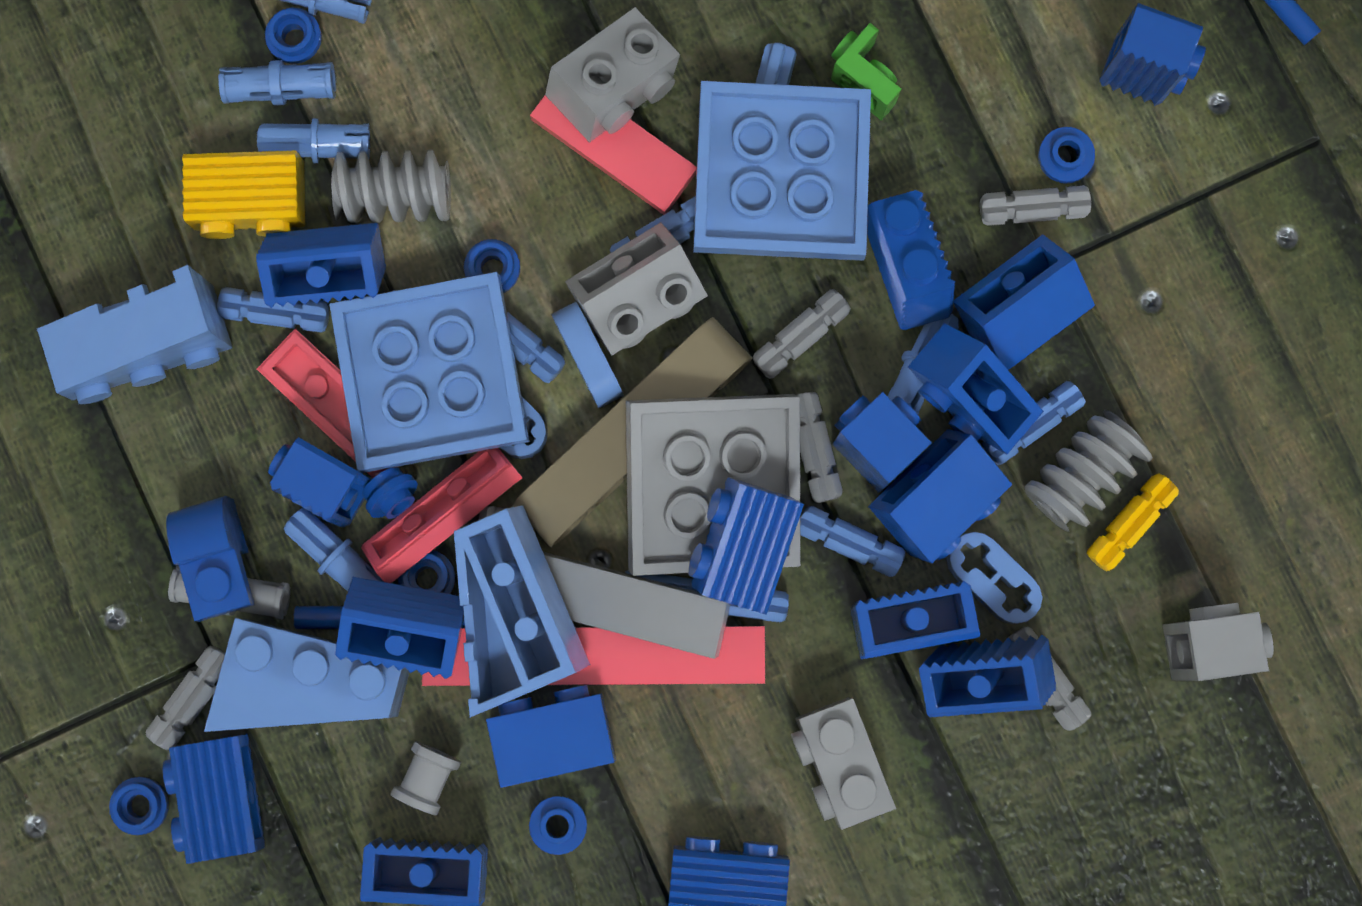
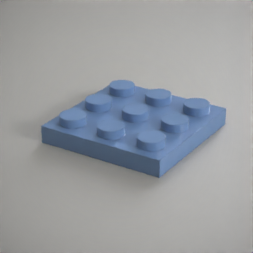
M701 81L693 252L864 261L867 246L871 89Z
M498 272L377 294L374 298L366 296L363 299L356 298L351 301L345 300L329 304L358 472L366 473L529 442L501 278Z

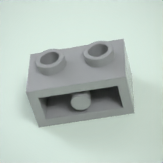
M634 7L554 64L550 69L545 96L590 143L605 131L613 134L620 130L631 119L634 109L648 100L653 104L662 99L675 84L673 75L680 54Z
M661 222L565 281L593 331L611 356L622 349L637 345L644 339L646 334L670 319L685 315L692 309L694 304L708 296L682 246Z
M1239 603L1189 609L1190 621L1162 624L1172 681H1204L1269 671L1267 658H1272L1274 652L1270 628L1267 623H1261L1259 612L1240 614Z
M853 698L842 699L795 718L800 730L791 733V737L802 765L806 766L813 763L821 785L812 788L824 821L834 818L836 825L843 830L896 809Z

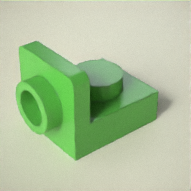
M869 23L860 35L856 34L853 30L850 31L831 55L836 60L831 80L840 88L871 89L870 112L882 121L895 106L902 89L896 85L897 78L888 67L873 59L868 62L864 59L865 55L874 46L879 32L878 28Z

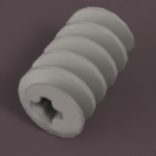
M405 150L400 167H394L388 151H382L378 167H371L366 151H360L355 168H349L344 153L337 152L331 178L333 211L337 221L343 208L347 220L350 223H358L361 220L364 208H366L370 220L373 223H380L388 206L395 222H403L409 206H411L415 219L418 222H425L432 205L440 221L450 219L451 183L449 163L446 161L445 165L439 166L433 150H427L423 166H417L411 150Z
M1103 411L1105 418L1094 415L1087 421V428L1090 434L1077 432L1071 438L1075 451L1062 448L1056 453V461L1060 468L1055 465L1046 464L1040 470L1041 478L1045 485L1031 480L1024 486L1025 493L1038 509L1066 532L1069 531L1066 524L1070 520L1084 527L1090 524L1082 509L1085 504L1100 511L1106 507L1098 493L1101 488L1114 494H1119L1121 488L1113 476L1117 471L1130 478H1134L1137 475L1129 460L1132 455L1146 462L1153 458L1137 432L1111 411Z

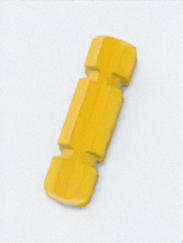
M1160 473L1151 476L1140 489L1142 495L1134 496L1105 529L1108 534L1106 536H1099L1089 547L1087 555L1098 567L1105 571L1114 569L1124 558L1125 553L1123 551L1125 548H1132L1160 516L1158 510L1160 508H1167L1178 496L1179 489L1169 478Z

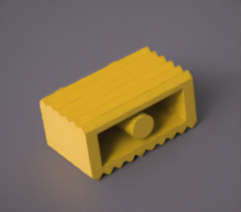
M296 150L183 154V219L192 229L200 231L201 237L227 239L235 236L234 230L249 228L256 229L257 235L266 237L267 233L291 231L290 228L305 227L304 160Z

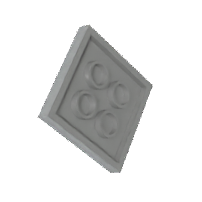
M782 394L626 400L628 572L633 576L688 573L690 559L695 547L699 543L706 544V538L710 532L712 522L707 520V511L711 497L717 488H725V481L728 477L800 501V396ZM800 518L783 567L801 566Z

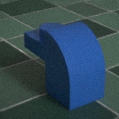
M223 496L168 513L166 529L173 564L179 565L194 621H204L255 605L241 557L242 554L249 552L234 499Z

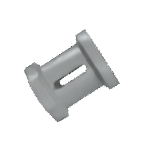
M414 741L411 748L415 754L401 786H394L390 795L415 809L431 815H438L441 806L437 801L451 771L458 770L461 761L434 747Z

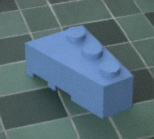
M189 265L172 271L175 283L149 293L147 285L141 284L127 290L129 300L104 308L102 304L96 303L37 328L56 393L71 400L77 399L78 404H90L110 397L112 395L110 388L128 382H132L134 387L146 386L166 378L165 370L186 364L187 369H197L219 361L218 353L233 347L224 318L217 312L218 299L214 286Z
M523 505L506 508L454 531L460 606H463L466 632V642L463 643L465 662H468L471 698L468 699L470 717L575 674L590 665Z
M235 618L204 732L398 717L410 672L406 668L398 671L394 665L387 669L382 663L375 667L371 661L363 665L359 659L351 662L348 657L339 660L335 655L337 645L335 641L248 619Z

